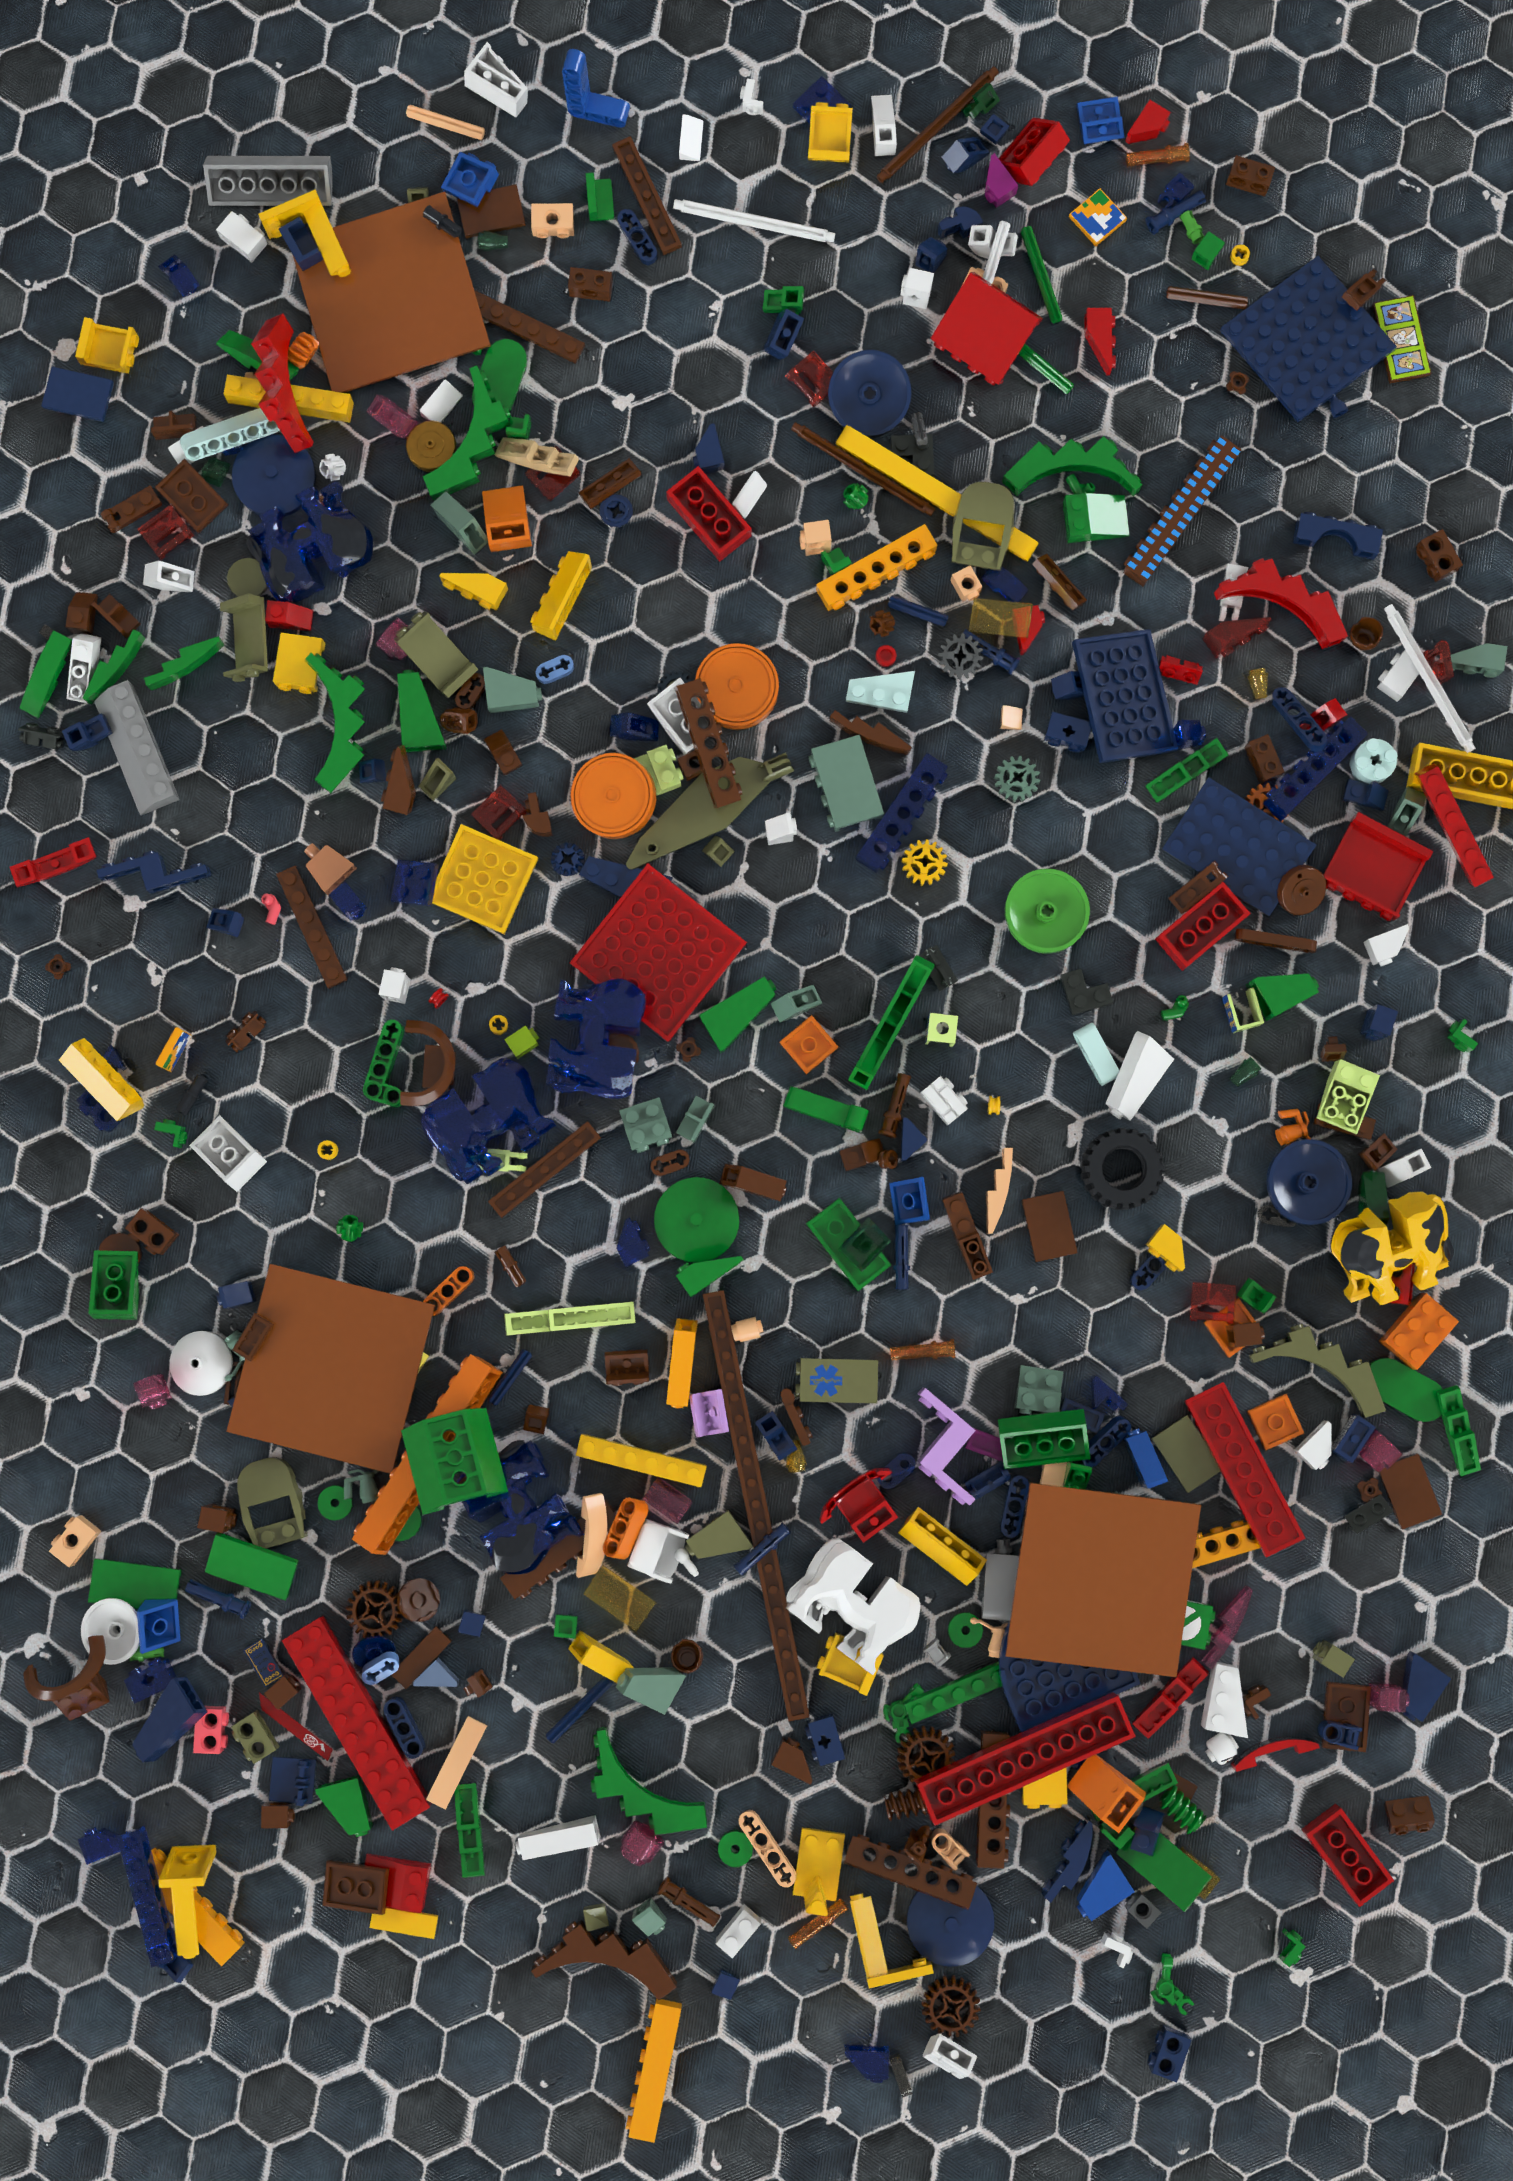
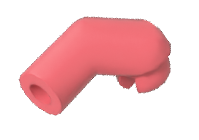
M266 893L261 897V902L265 904L269 911L265 922L275 925L281 911V905L274 895Z

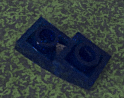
M1003 567L1001 571L988 569L981 577L994 592L999 591L1012 606L1017 605L1029 590Z

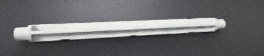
M675 199L673 209L681 210L683 213L821 242L828 241L834 243L836 234L828 232L826 229L684 199L683 201Z
M1393 604L1387 606L1384 610L1388 615L1387 618L1399 636L1420 676L1425 681L1443 716L1451 726L1458 742L1467 753L1473 751L1476 748L1472 743L1473 740L1414 637L1409 632L1399 611L1395 610Z

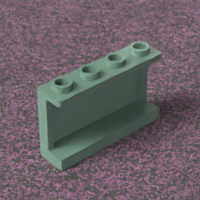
M860 735L811 749V756H808L811 768H815L817 772L814 778L817 788H822L823 795L820 797L823 807H827L830 814L827 815L830 828L834 827L835 832H837L840 828L874 818L875 820L883 818V808Z

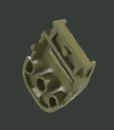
M976 482L969 485L963 491L953 519L951 563L1001 571V565L1014 530L1015 502L1013 495L1007 488L990 482ZM963 518L1004 525L1001 548L959 542Z
M270 1457L248 1464L241 1471L237 1481L241 1515L252 1543L265 1549L308 1536L307 1532H304L303 1520L306 1517L303 1508L302 1490L298 1487L293 1469L281 1458ZM289 1495L295 1518L254 1529L249 1506Z

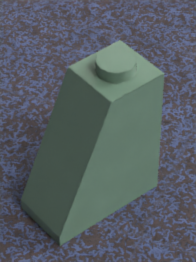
M446 491L431 504L437 516L474 555L488 543V538L476 519Z
M483 667L487 706L490 713L539 707V701L543 700L541 688H537L535 681L489 667Z
M675 1667L626 1668L624 1673L619 1676L616 1688L624 1696L665 1715L686 1676Z

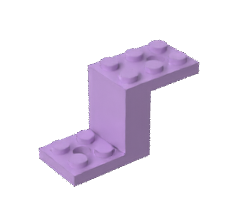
M922 1387L917 1393L921 1396L919 1401L929 1409L931 1407L937 1410L935 1415L942 1421L950 1422L917 1460L921 1464L918 1468L929 1477L933 1474L937 1478L935 1482L945 1491L951 1489L954 1492L951 1496L960 1504L964 1505L967 1503L971 1505L975 1498L942 1470L976 1430L929 1390Z

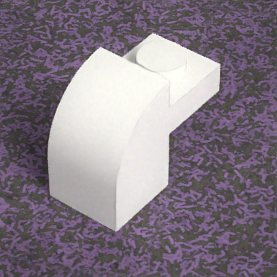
M991 225L971 226L968 246L976 255L989 258L996 235ZM1008 233L1001 256L1015 255L1018 238L1016 233Z

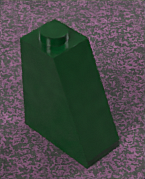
M1373 1170L1363 1172L1359 1180V1214L1365 1208H1369L1387 1225L1390 1217L1385 1173Z

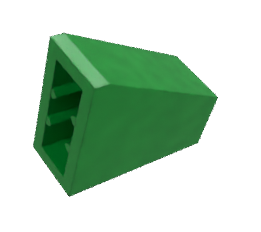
M360 1775L319 1785L315 1789L317 1796L348 1835L355 1834L356 1837L368 1834V1830L373 1827Z

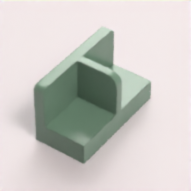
M695 1096L676 1134L695 1143L715 1105Z

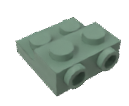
M659 1097L619 1110L632 1151L636 1150L637 1153L649 1150L650 1145L657 1143L659 1147L670 1143L669 1139L673 1138Z
M1020 1365L1014 1408H1019V1413L1032 1415V1411H1040L1041 1414L1059 1412L1063 1371Z

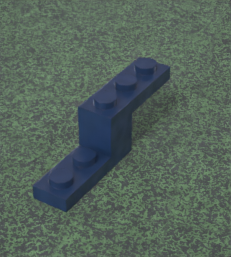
M155 851L145 852L142 854L143 857L136 859L135 857L125 858L119 864L107 863L97 870L98 878L102 881L141 871L145 888L151 894L212 876L210 868L202 863L193 864L190 866V869L184 871L182 869L170 871V875H168L163 856L158 852L155 853Z

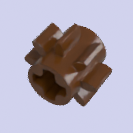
M883 610L875 612V615L870 616V629L874 632V635L880 634L881 637L889 635V632L895 630L893 628L895 620L890 612L884 613Z

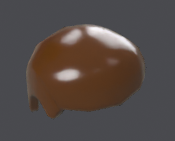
M1362 617L1358 623L1353 624L1349 639L1360 650H1372L1380 643L1384 628L1377 619Z
M682 1639L672 1649L671 1662L673 1667L682 1673L689 1674L696 1671L703 1661L702 1648L693 1640Z

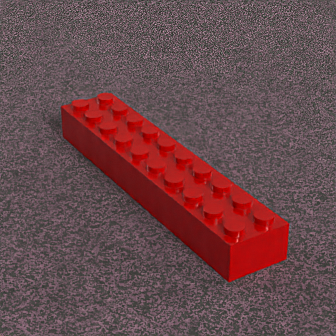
M324 1615L283 1639L282 1642L391 1830L393 1831L430 1808L433 1803L426 1800L428 1797L426 1790Z
M1112 1692L917 1778L914 1781L930 1820L936 1826L1136 1736L1119 1696Z

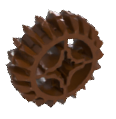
M380 1580L375 1581L374 1587L371 1581H367V1589L363 1584L359 1585L360 1592L357 1590L352 1592L356 1599L353 1597L348 1598V1602L353 1604V1606L346 1607L347 1611H352V1614L346 1616L347 1619H354L350 1623V1627H354L357 1624L358 1628L355 1633L358 1634L361 1630H364L363 1638H366L369 1633H371L373 1640L377 1633L381 1638L384 1637V1631L390 1636L392 1634L391 1628L395 1630L399 1628L395 1621H403V1618L398 1616V1614H401L396 1600L398 1593L396 1595L392 1594L396 1587L392 1586L387 1590L388 1582H384L382 1587H380ZM369 1593H381L384 1596H386L387 1599H385L384 1601H377L373 1596L371 1597ZM364 1597L367 1609L360 1616L359 1603ZM384 1604V1606H382L378 1611L380 1613L379 1615L377 1613H371L367 1616V1614L371 1612V1609L373 1608L371 1607V1605L377 1607ZM391 1604L392 1616L387 1623L384 1610ZM372 1618L377 1623H380L382 1627H372L364 1621Z
M922 1726L919 1733L916 1728L913 1729L914 1735L911 1736L909 1733H906L905 1735L908 1740L901 1739L900 1743L903 1747L897 1748V1752L901 1754L896 1757L897 1761L901 1762L898 1767L900 1770H904V1777L910 1776L909 1780L912 1783L917 1778L955 1762L951 1758L955 1756V1751L951 1750L953 1744L948 1742L949 1737L947 1735L942 1736L940 1729L935 1732L932 1726L928 1732L925 1726ZM923 1741H933L938 1743L939 1746H926ZM917 1744V1752L912 1755V1758H909L912 1748ZM922 1748H924L925 1752H926V1753L928 1754V1756H929V1758H928V1760H929V1762H930L929 1764L927 1763L926 1759H924V1757H923V1754H924V1753H923ZM943 1753L940 1763L934 1768V1761ZM913 1766H925L928 1771H919L914 1769Z
M955 1975L951 1976V1981H948L947 1977L943 1976L942 1983L938 1979L934 1980L936 1987L931 1984L928 1985L931 1993H923V1996L928 2000L921 2001V2005L926 2007L922 2010V2014L927 2016L925 2018L927 2024L932 2023L930 2026L931 2030L934 2031L938 2028V2034H943L944 2030H946L947 2037H951V2032L954 2031L956 2037H959L958 2030L962 2029L963 2033L966 2034L968 2032L967 2025L970 2028L974 2027L971 2019H979L975 2012L981 2011L980 2006L976 2005L980 2002V1998L974 1997L977 1991L976 1989L970 1990L972 1986L970 1982L963 1985V1977H960L958 1982H956ZM947 1990H957L963 1994L951 1996ZM940 1994L943 2002L938 2006V2010L933 2012L935 1999ZM946 1998L949 2003L952 2002L954 2004L956 2014L948 2008ZM966 2001H969L968 2010L964 2017L961 2018L959 2010ZM949 2016L952 2017L955 2020V2022H945L940 2020L939 2018L942 2017L943 2019L944 2017Z

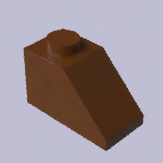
M75 593L68 606L66 628L72 634L83 633L93 636L96 609L91 604L93 602L97 604V594Z
M790 1737L788 1740L782 1738L771 1761V1765L811 1785L813 1781L803 1749L799 1746L800 1742Z

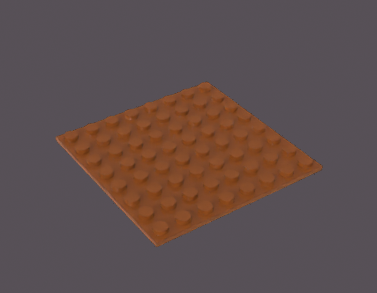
M445 192L333 227V231L351 269L350 274L346 277H339V275L331 276L324 260L302 271L294 258L332 391L345 393L491 346L459 237L454 238L444 230H438L435 224L423 217L425 208L431 205L441 214L448 215V219L454 222Z
M270 1264L257 1314L274 1323V1326L252 1361L245 1359L226 1432L391 1473L395 1466L402 1438L401 1430L405 1426L435 1305Z
M1030 1482L1005 1656L1177 1677L1201 1504Z

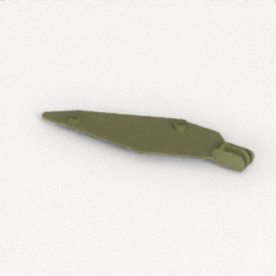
M786 752L763 763L743 757L729 761L735 768L736 775L733 776L735 782L740 784L743 795H740V801L715 809L703 773H701L639 839L626 862L627 868L633 870L726 829L770 782L794 772L790 760L787 759ZM721 777L718 781L719 787L725 790L728 786V781ZM655 847L656 850L654 852H650V848Z

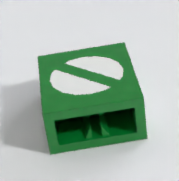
M1187 1600L1181 1645L1205 1650L1206 1645L1210 1644L1211 1632H1209L1210 1623L1213 1624L1215 1619L1213 1606Z

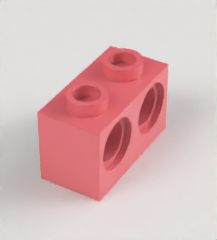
M205 1706L208 1712L195 1724L193 1753L220 1754L224 1751V1748H227L228 1744L225 1726H228L229 1713H226V1706ZM210 1713L216 1715V1724L209 1722L208 1715ZM207 1736H213L216 1739L215 1746H210L207 1743Z

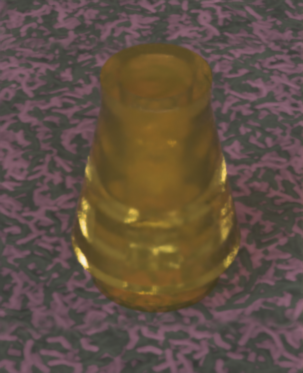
M1266 669L1249 670V676L1247 677L1255 700L1267 698L1268 673H1266Z
M794 1440L793 1443L797 1450L788 1455L786 1459V1468H788L789 1473L806 1471L805 1466L807 1465L800 1440Z

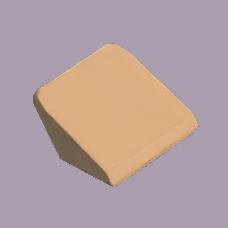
M1003 705L1001 708L1000 729L1021 730L1023 709Z

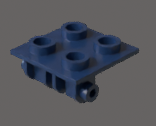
M273 1756L269 1801L295 1803L297 1806L312 1804L316 1760Z

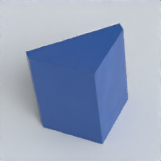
M924 1177L889 1183L895 1225L930 1220Z
M144 1600L137 1610L140 1653L143 1654L181 1641L178 1600Z

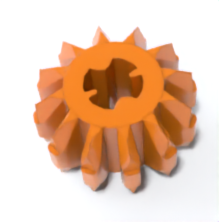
M306 332L300 333L289 347L288 361L299 369L305 368L318 349L319 342L311 334Z

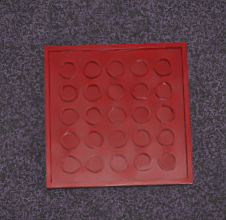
M647 864L571 960L570 964L669 1042L748 942L654 867Z

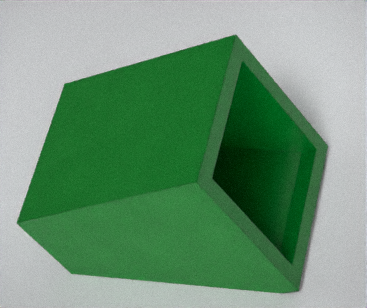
M1309 974L1257 977L1246 984L1248 990L1254 987L1261 1013L1266 1021L1319 993L1317 989L1319 985L1316 979Z

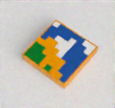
M1101 188L1069 214V218L1095 247L1127 221V217Z
M175 1027L159 1055L156 1065L172 1072L192 1035Z

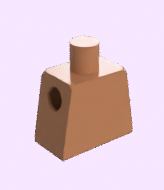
M312 843L304 851L311 859L306 864V867L328 896L357 869L352 862L328 845L319 850Z

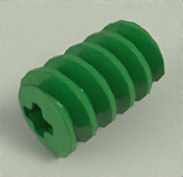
M1176 1785L1168 1788L1159 1799V1801H1162L1161 1810L1169 1808L1167 1816L1174 1813V1822L1182 1820L1180 1828L1188 1826L1186 1834L1197 1830L1207 1817V1815H1203L1201 1809H1197L1195 1803H1190V1799L1184 1797L1182 1791H1177Z

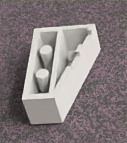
M486 42L464 71L465 86L514 117H517L527 104L528 88L512 70L507 68L503 63V59L497 56L491 49V45Z
M1212 1661L1201 1726L1206 1730L1248 1738L1239 1668L1234 1665Z

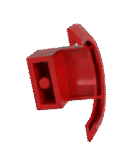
M890 1468L871 1469L842 1487L823 1506L819 1518L820 1523L823 1524L832 1517L831 1512L837 1505L850 1523V1526L864 1543L897 1519V1514L872 1481L875 1478H880L881 1480L892 1473Z

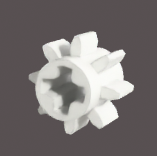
M328 454L325 455V459L321 460L319 468L325 479L330 478L331 481L340 480V475H344L346 465L340 456Z

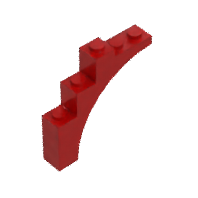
M282 313L265 321L251 345L262 361L255 372V376L266 391L258 405L269 422L275 421L292 450L296 453L312 447L314 441L303 423L293 396L288 371V349L294 330Z
M1262 558L1253 562L1252 567L1247 573L1238 576L1237 580L1231 581L1228 579L1221 582L1219 588L1214 592L1216 600L1234 596H1250L1263 598L1281 605L1306 624L1322 649L1339 644L1348 637L1329 591L1323 593L1316 591L1309 595L1301 575L1294 577L1288 575L1281 579L1272 558L1266 561Z

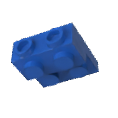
M459 152L441 189L443 192L478 207L485 192L490 193L499 173L493 163L489 161L484 163L471 153Z

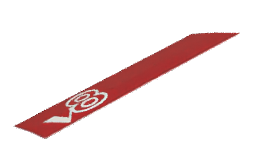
M259 1692L261 1708L266 1714L324 1759L329 1760L333 1751L332 1748L283 1710H277L271 1701Z

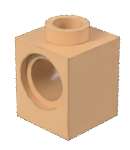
M971 565L952 574L950 581L962 602L967 599L972 601L980 596L979 593H981L982 585ZM970 582L973 587L965 589L962 583Z

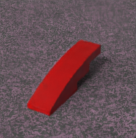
M1192 1657L1177 1672V1677H1172L1132 1724L1149 1739L1178 1710V1707L1193 1693L1194 1688L1209 1675V1671Z

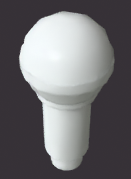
M677 1549L674 1554L675 1560L683 1564L689 1573L696 1577L699 1572L690 1560L687 1549Z

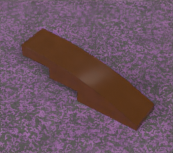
M836 710L830 715L829 721L852 736L860 735L861 740L868 744L909 755L912 747L879 722L872 728L858 716L850 722Z

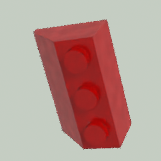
M1032 118L998 159L1016 182L1032 186L1039 180L1043 172L1051 166L1058 154L1065 149L1070 139L1059 121Z

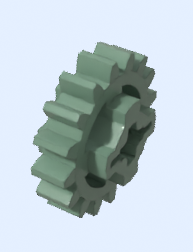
M1011 756L1009 763L1003 760V767L998 766L997 768L1000 774H995L994 776L995 779L999 780L995 783V787H1001L998 792L999 795L1005 793V799L1007 800L1009 797H1012L1013 802L1017 798L1024 802L1025 795L1031 798V791L1036 792L1038 788L1035 785L1040 783V780L1036 778L1040 772L1034 771L1036 764L1030 766L1028 764L1030 759L1028 758L1024 762L1022 761V756H1019L1016 761ZM1015 766L1023 767V769H1018ZM1005 772H1006V775L1008 776V780L1006 781V783H1004V780H1003V776H1004V773H1005ZM1023 775V777L1021 778L1020 782H1019V781H1016V782L1011 783V782L1013 781V779H1014V776L1017 778V777H1019V776L1021 777V776ZM1029 775L1031 777L1030 786H1028V783L1026 781ZM1011 789L1019 790V792L1011 791Z

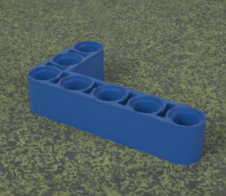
M569 49L562 70L569 114L577 118L614 127H625L630 104L621 99L590 92L586 56L579 50Z

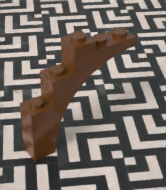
M582 1920L578 1923L573 1921L564 1928L565 1932L562 1937L565 1943L563 1944L560 1941L551 1948L553 1952L546 1957L542 1954L536 1958L531 1972L537 1978L552 1969L566 1964L581 1962L602 1963L633 1975L647 1986L658 2000L677 1988V1981L648 1938L644 1941L639 1939L633 1943L629 1951L615 1929L611 1932L608 1930L604 1931L597 1937L598 1941L596 1942L590 1931H586V1925Z

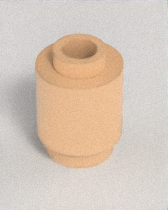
M756 1317L736 1321V1324L731 1325L735 1342L760 1338V1333L764 1332L761 1320L757 1321Z

